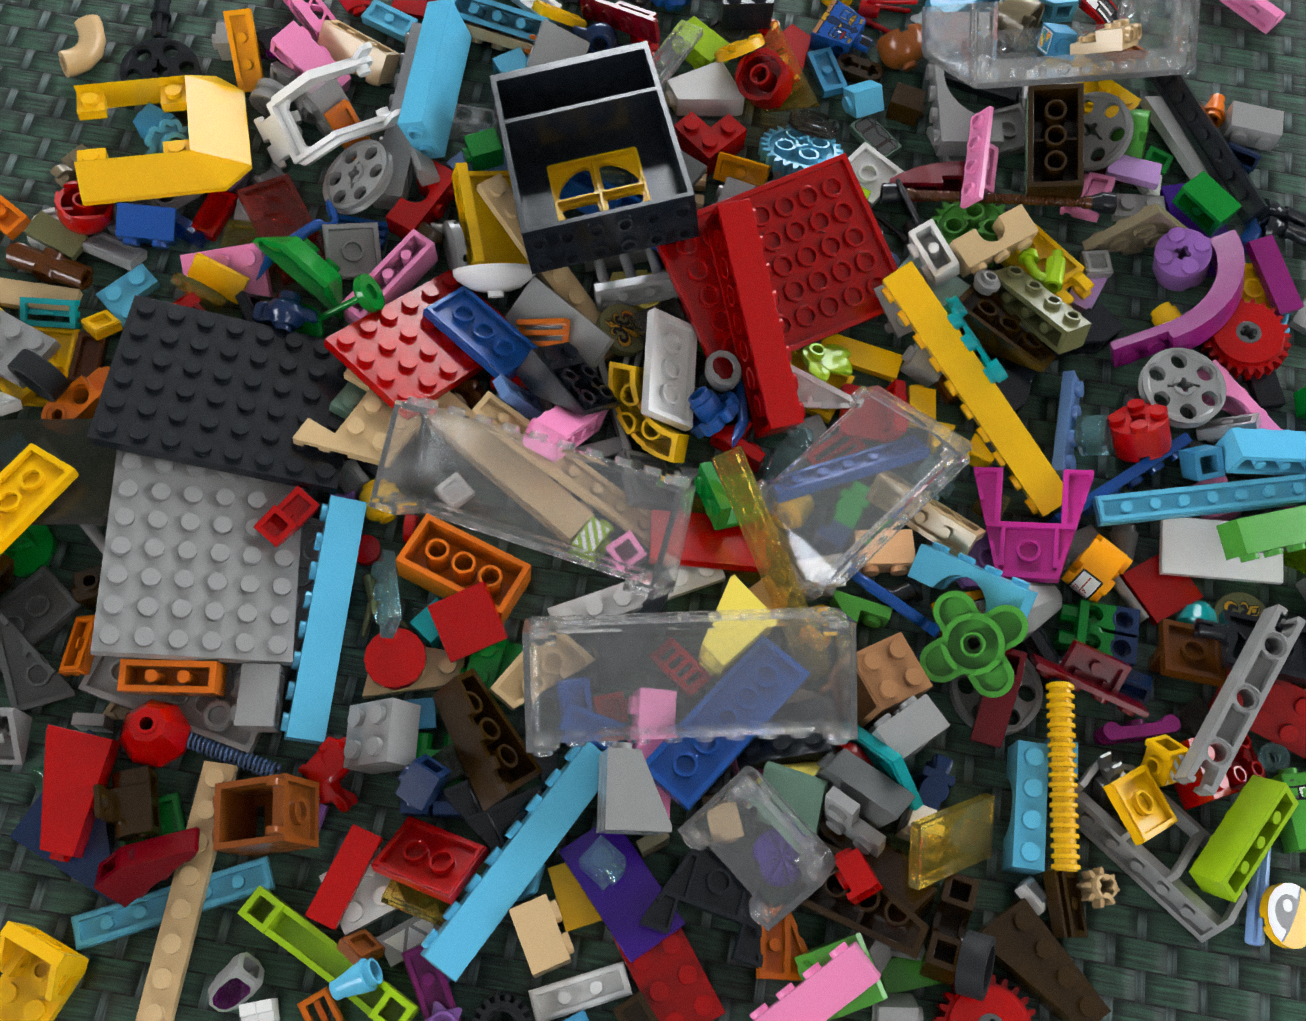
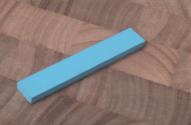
M265 856L213 872L202 912L248 898L259 885L270 891L276 889L269 857ZM171 886L146 893L145 896L140 899L137 898L127 907L114 903L72 916L71 922L76 950H84L160 926Z

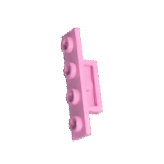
M988 106L971 117L964 180L961 190L960 207L963 209L982 200L984 192L986 194L994 193L999 148L990 143L994 111L992 106Z

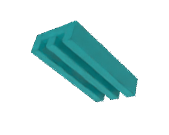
M20 297V321L30 326L80 329V323H78L80 300ZM28 303L69 306V311L28 308ZM28 314L69 317L70 322L28 320Z

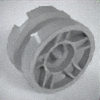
M270 78L259 79L255 89L250 94V104L259 113L269 117L271 114L266 104L271 101V97L285 86Z

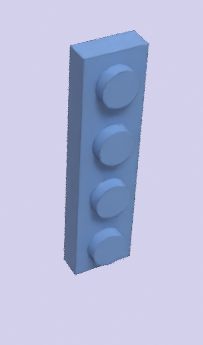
M1074 370L1063 371L1052 458V467L1062 482L1064 469L1076 470L1074 447H1077L1079 444V434L1076 429L1077 422H1080L1082 418L1079 403L1080 397L1084 396V383L1079 380Z

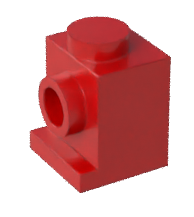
M847 848L835 855L834 862L839 869L835 875L845 891L851 889V892L846 894L851 903L856 905L883 889L864 854L858 848L854 850Z

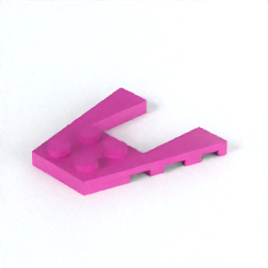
M974 467V475L993 564L995 568L1003 571L1001 577L1012 579L1014 576L1027 582L1059 583L1094 479V470L1064 469L1061 523L1001 521L1004 469L998 467Z

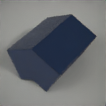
M1230 141L1228 145L1237 159L1241 160L1239 162L1249 175L1258 164L1261 153Z
M1131 670L1119 692L1146 705L1153 690L1151 686L1153 677Z

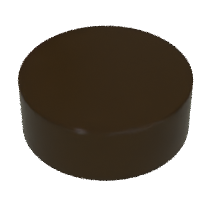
M421 222L417 229L418 232L438 245H441L445 238L443 233L426 222Z

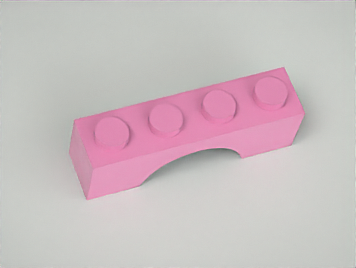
M1216 359L1212 361L1221 371L1226 383V400L1221 410L1226 411L1231 416L1259 413L1261 419L1259 429L1283 430L1249 396L1246 389L1233 379L1225 367L1221 366ZM1199 370L1197 372L1200 379L1204 381L1210 380V376L1206 371ZM1202 395V401L1206 405H1215L1214 399L1211 396Z

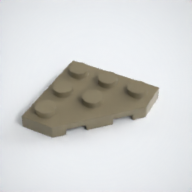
M1155 203L1154 205L1143 207L1140 212L1129 218L1118 220L1115 225L1104 231L1093 233L1082 244L1085 251L1108 250L1109 252H1120L1121 255L1142 253L1143 248L1156 247L1160 238L1168 233L1170 229L1174 227H1187L1158 203Z

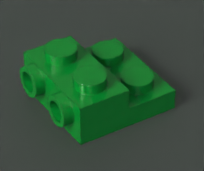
M505 639L467 656L470 657L468 667L461 668L459 674L474 668L489 690L526 648V645L512 643ZM491 693V695L498 704L505 705ZM525 703L517 708L524 709Z

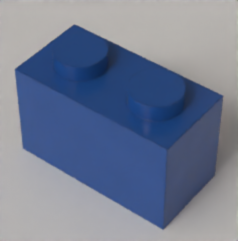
M117 202L115 236L119 241H123V245L139 247L140 243L152 244V247L156 249H169V246H177L179 214L176 208Z

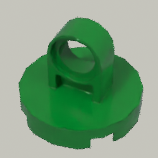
M35 520L1 555L6 554L14 560L13 575L27 578L43 565L49 567L50 563L48 562L52 558L53 553L56 554L58 549L57 539L47 525Z

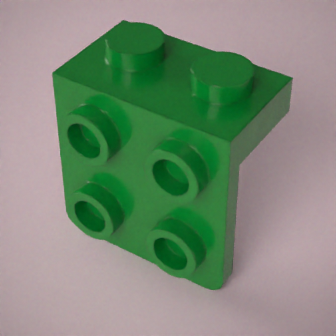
M711 461L700 463L697 476L694 477V485L715 531L767 519L769 512L750 473L741 472L718 477Z

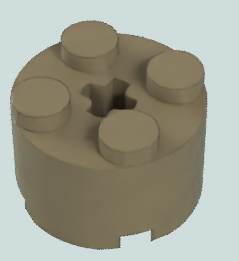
M1000 0L993 10V15L996 17L992 22L993 34L991 37L1017 50L1022 49L1032 36L1029 33L1033 26L1037 28L1045 8L1044 4L1039 0Z

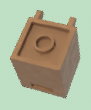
M899 632L850 654L826 679L828 683L821 686L818 690L821 695L832 690L848 720H852L863 729L874 725L877 720L887 713H890L892 716V713L899 708V705L914 695L918 699L933 685L902 632Z

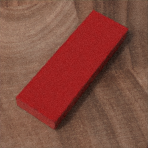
M352 824L305 914L306 917L335 931L337 930L383 841L382 837Z

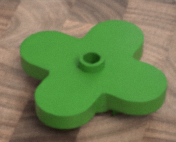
M961 591L943 593L936 600L933 608L934 619L942 631V637L925 646L920 655V665L927 677L932 681L944 683L965 674L976 691L981 695L989 698L1005 695L1014 683V670L1005 652L1021 643L1026 637L1028 621L1025 614L1019 608L1012 605H1000L986 613H981L973 599L966 593ZM972 637L977 638L980 641L979 648L971 649L968 646V640Z

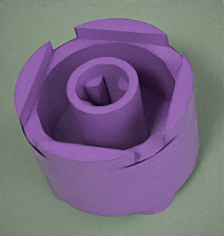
M1181 227L1170 229L1157 242L1154 251L1152 270L1157 282L1162 287L1171 291H1185L1186 288L1200 285L1207 276L1212 257L1211 240L1193 229Z

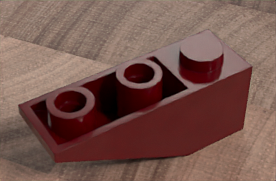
M1011 648L1005 652V655L1014 670L1013 686L1005 695L997 698H989L980 694L969 739L998 749L1001 748L1027 658V653Z
M194 827L120 847L99 863L94 889L123 907H127L137 898L140 899L145 896L149 889L159 881L166 880L184 862H189L196 856L199 850L200 829Z

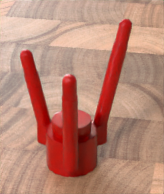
M861 0L858 14L865 18V25H870L887 34L890 32L889 29L872 20L873 18L878 19L880 10L911 13V9L885 4L916 5L918 0Z

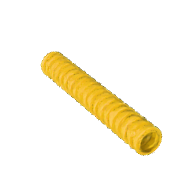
M1055 681L1045 685L1046 690H1049V693L1046 694V699L1049 700V703L1046 704V708L1049 709L1046 717L1050 719V722L1047 723V728L1050 729V732L1047 733V738L1050 739L1047 747L1051 749V752L1047 753L1048 758H1051V762L1048 763V767L1051 768L1048 777L1052 779V782L1048 783V787L1052 788V792L1049 793V797L1052 798V802L1049 803V807L1052 808L1049 817L1053 818V823H1050V828H1053V833H1050V838H1053L1050 848L1054 849V853L1050 854L1051 859H1054L1051 869L1055 871L1078 872V870H1081V866L1077 865V860H1080V855L1077 854L1080 845L1077 844L1076 839H1080V835L1076 834V829H1079V824L1076 823L1079 814L1075 812V809L1079 808V804L1075 803V799L1078 798V793H1075L1078 784L1074 783V779L1078 778L1077 773H1074V769L1077 768V763H1074L1077 754L1073 752V749L1076 748V743H1073V739L1076 738V733H1073L1076 724L1072 723V720L1075 719V714L1072 713V710L1075 709V704L1072 703L1075 695L1071 693V690H1074V684Z

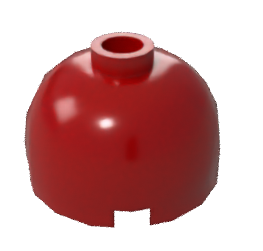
M77 180L65 183L64 189L60 190L59 193L58 190L55 192L54 204L56 214L60 222L71 232L81 235L97 234L105 230L113 219L114 203L83 206Z

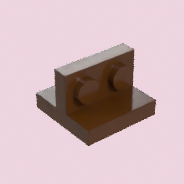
M1163 618L1158 624L1159 645L1148 659V670L1160 672L1164 676L1222 687L1227 677L1226 668H1222L1219 641L1194 637L1193 633L1195 630H1193V624Z

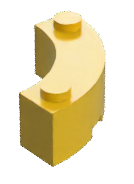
M610 361L608 386L621 403L619 407H615L618 414L616 417L627 435H630L642 446L643 450L659 459L672 463H684L689 435L673 429L668 424L641 414L644 368Z

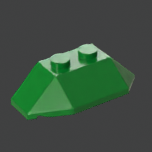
M298 236L256 237L252 241L259 250L327 310L339 305L344 300L342 276L338 273L341 268L329 257L326 260L321 258L317 254L319 248L308 238L302 241ZM344 311L334 316L342 321L344 319Z

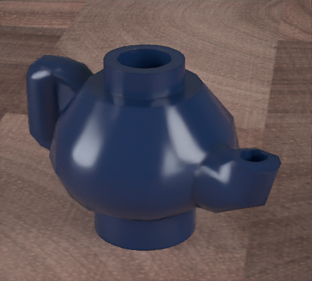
M598 22L588 28L575 25L572 28L576 36L590 42L587 54L625 46L618 43L617 34L608 23Z
M283 290L280 291L278 298H274L271 301L257 302L254 306L252 320L260 324L270 322L274 330L284 329L291 333V331H295L303 326L306 321L318 323V313L301 304L302 296L300 294Z

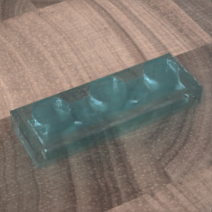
M382 550L379 560L373 562L371 578L375 579L376 582L373 600L378 603L375 622L380 624L381 637L393 639L402 619L395 552Z

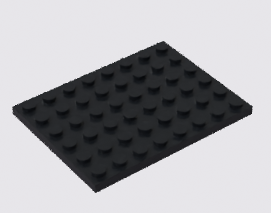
M135 295L87 434V444L295 487L298 485L300 488L336 495L345 454L333 451L327 453L319 451L317 447L305 444L304 447L293 443L292 437L307 418L336 433L345 419L329 411L330 403L349 382L344 379V372L347 370V367L324 347V338L294 331L288 333L284 329L274 330L273 326Z

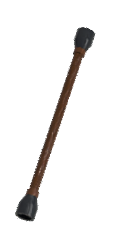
M896 183L881 184L880 204L895 205L904 202ZM905 187L911 202L914 199L919 201L922 199V201L939 200L948 202L949 200V202H961L962 194L959 191H915L913 188ZM984 192L983 199L978 202H986L987 204L1003 203L1010 205L1030 204L1034 206L1081 207L1082 209H1090L1099 214H1114L1118 198L1116 193L1101 192L1092 196L1084 195L1079 199L1026 196V194H986Z

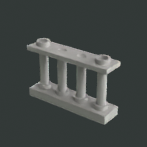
M647 248L585 262V272L596 271L599 283L593 284L597 311H603L608 306L615 304L634 306L679 298L668 272H663L659 260L661 259L659 252ZM648 261L653 274L637 276L633 264ZM622 266L626 279L610 281L606 269Z

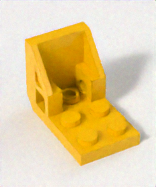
M8 921L0 932V972L3 973L0 977V1021H54L85 974L89 958L35 926Z

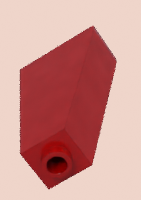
M48 724L45 740L40 850L51 852L50 859L69 863L71 857L83 858L96 819L93 786L101 784L107 787L121 745L120 742Z

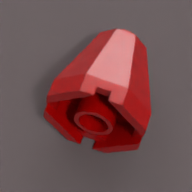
M150 699L126 713L118 740L134 764L148 765L161 769L185 754L192 727L177 704Z

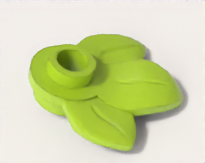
M819 343L803 347L802 360L809 367V372L814 377L826 382L830 373L846 376L852 375V365L848 360L851 353L846 348L836 344L823 346Z

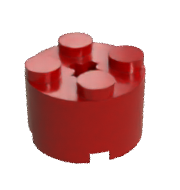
M759 48L749 55L746 54L736 67L735 82L740 93L757 108H780L789 97L793 88V72L778 53L771 49Z
M1137 398L1129 400L1127 406L1116 410L1108 416L1112 447L1117 458L1133 463L1140 462V458L1148 456L1150 460L1162 457L1171 449L1172 436L1166 406L1151 405L1150 403H1145L1143 399Z

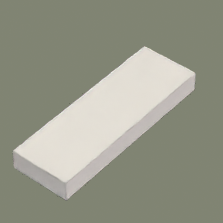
M622 961L529 990L528 993L535 1020L551 1021L632 995V990L624 962Z

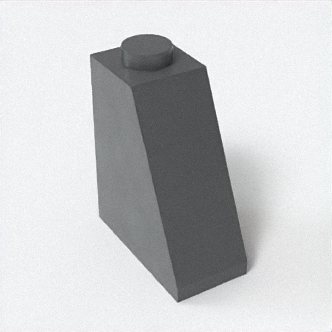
M846 748L836 754H833L831 751L828 752L817 763L820 769L814 776L829 781L826 793H828L832 786H835L859 803V818L875 829L897 820L915 798L910 791Z

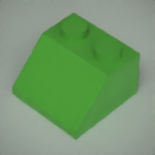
M858 932L822 943L794 957L800 978L804 981L805 978L802 973L816 962H819L822 967L832 958L828 953L844 941L848 946L856 941L873 963L861 933ZM881 979L828 1020L843 1017L887 999L888 996Z

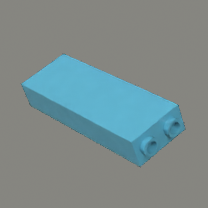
M452 0L427 2L397 125L411 146L430 159L445 157L472 39Z

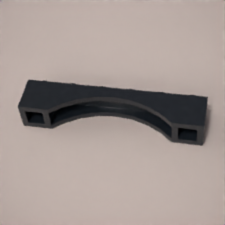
M1101 303L1095 309L1088 308L1081 314L1092 323L1083 346L1058 354L1044 342L1043 344L1055 356L1053 361L1070 355L1097 354L1109 345L1110 342L1114 341L1125 326ZM1022 365L1016 368L1013 366L1005 370L1009 377L1000 383L996 382V385L1016 414L1021 411L1027 402L1033 376L1038 373V371Z

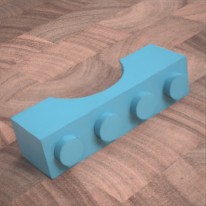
M934 541L932 546L921 543L907 575L908 577L932 588L943 590L952 582L968 577L981 588L985 597L986 612L1000 605H1012L1019 608L1028 618L1038 595L1037 592L1028 589L1030 586L1029 582L1014 576L1010 581L1001 577L1003 571L987 564L983 569L975 565L976 559L959 553L958 557L949 553V547Z
M1017 740L1008 747L1006 778L1011 784L1012 810L1009 827L1003 839L1002 871L1032 876L1045 871L1049 763L1047 754L1049 753V748L1047 744Z

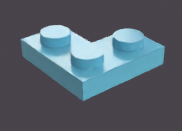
M141 263L132 271H129L96 293V296L107 310L121 321L124 328L134 296L147 297L160 288L161 285Z

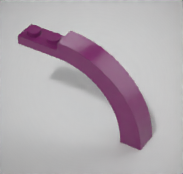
M1236 230L1209 238L1212 247L1211 263L1215 269L1216 278L1212 288L1202 301L1193 309L1174 320L1110 342L1111 361L1115 368L1155 355L1169 348L1192 349L1212 337L1227 323L1237 309L1244 289L1245 255L1241 239Z

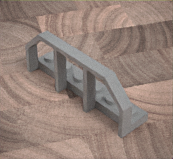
M1097 760L1090 765L1077 782L1078 788L1075 789V793H1078L1075 803L1079 804V808L1075 809V812L1079 814V818L1076 819V823L1079 824V830L1201 943L1234 924L1248 897L1246 889L1243 890L1236 903L1230 901L1224 915L1221 917L1179 879L1198 846L1204 849L1211 834L1161 790L1178 819V822L1175 824L1190 837L1170 871L1142 844L1136 846L1127 829H1124L1083 791L1095 774H1101ZM1123 764L1125 773L1136 768L1134 765Z

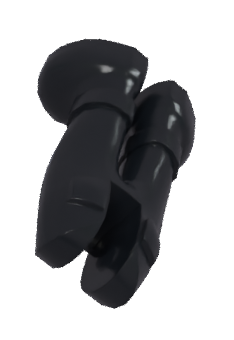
M1264 199L1269 209L1256 218L1258 222H1261L1259 225L1262 229V237L1273 235V237L1278 236L1279 238L1289 239L1299 245L1306 246V213L1294 210V208L1289 206L1282 207L1272 199Z

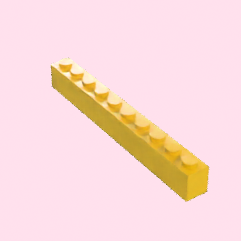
M910 261L882 280L884 288L881 292L889 304L893 302L900 310L896 313L905 327L911 326L915 332L912 338L920 350L926 348L931 356L928 361L936 373L940 371L947 379L944 385L952 397L957 395L963 403L960 406L963 414L968 420L973 418L979 426L976 429L978 436L984 444L987 442L991 444L995 450L992 455L995 457L997 464L1001 468L1006 466L1011 474L1008 480L1016 491H1023L1027 497L1024 503L1031 514L1034 516L1038 513L1040 517H1044L1062 505L1063 493L1062 480L996 383L991 384L983 372L985 367L974 351L969 352L960 338L963 335L959 329L956 331L947 318L948 313L914 263Z

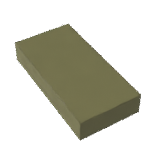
M41 210L24 230L28 237L48 248L57 250L72 261H75L82 253V243L89 239L86 235L71 232L59 220Z

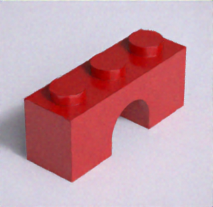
M432 160L440 181L422 187L417 179L419 193L426 198L420 202H409L401 197L385 216L389 232L404 239L413 228L417 230L421 222L431 225V222L435 223L437 219H441L446 211V207L452 200H455L451 178L453 170Z

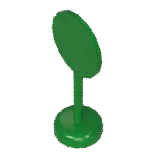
M366 273L360 274L353 281L355 297L321 314L312 305L301 303L304 307L311 308L318 313V323L306 321L303 326L294 332L323 338V321L357 303L368 312H378L385 306L383 292L374 278Z

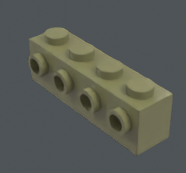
M1012 265L993 271L1001 283L998 291L994 293L1005 302L1003 308L1011 316L1016 314L1022 320L1020 324L1031 333H1034L1058 354L1083 346L1092 323L1085 319L1081 313L1064 303L1060 297L1051 293L1042 283L1033 279L1019 266Z

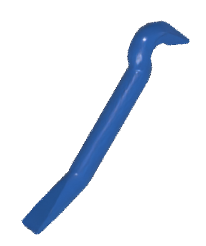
M327 199L325 202L330 222L314 219L289 236H298L303 241L316 231L322 230V225L338 224V212L331 201ZM266 255L260 266L256 281L274 263Z
M741 379L734 387V394L741 403L738 406L740 410L736 414L737 423L732 436L733 448L744 434L749 422L746 395Z
M847 565L846 577L934 638L938 635L940 628L936 623L851 565Z

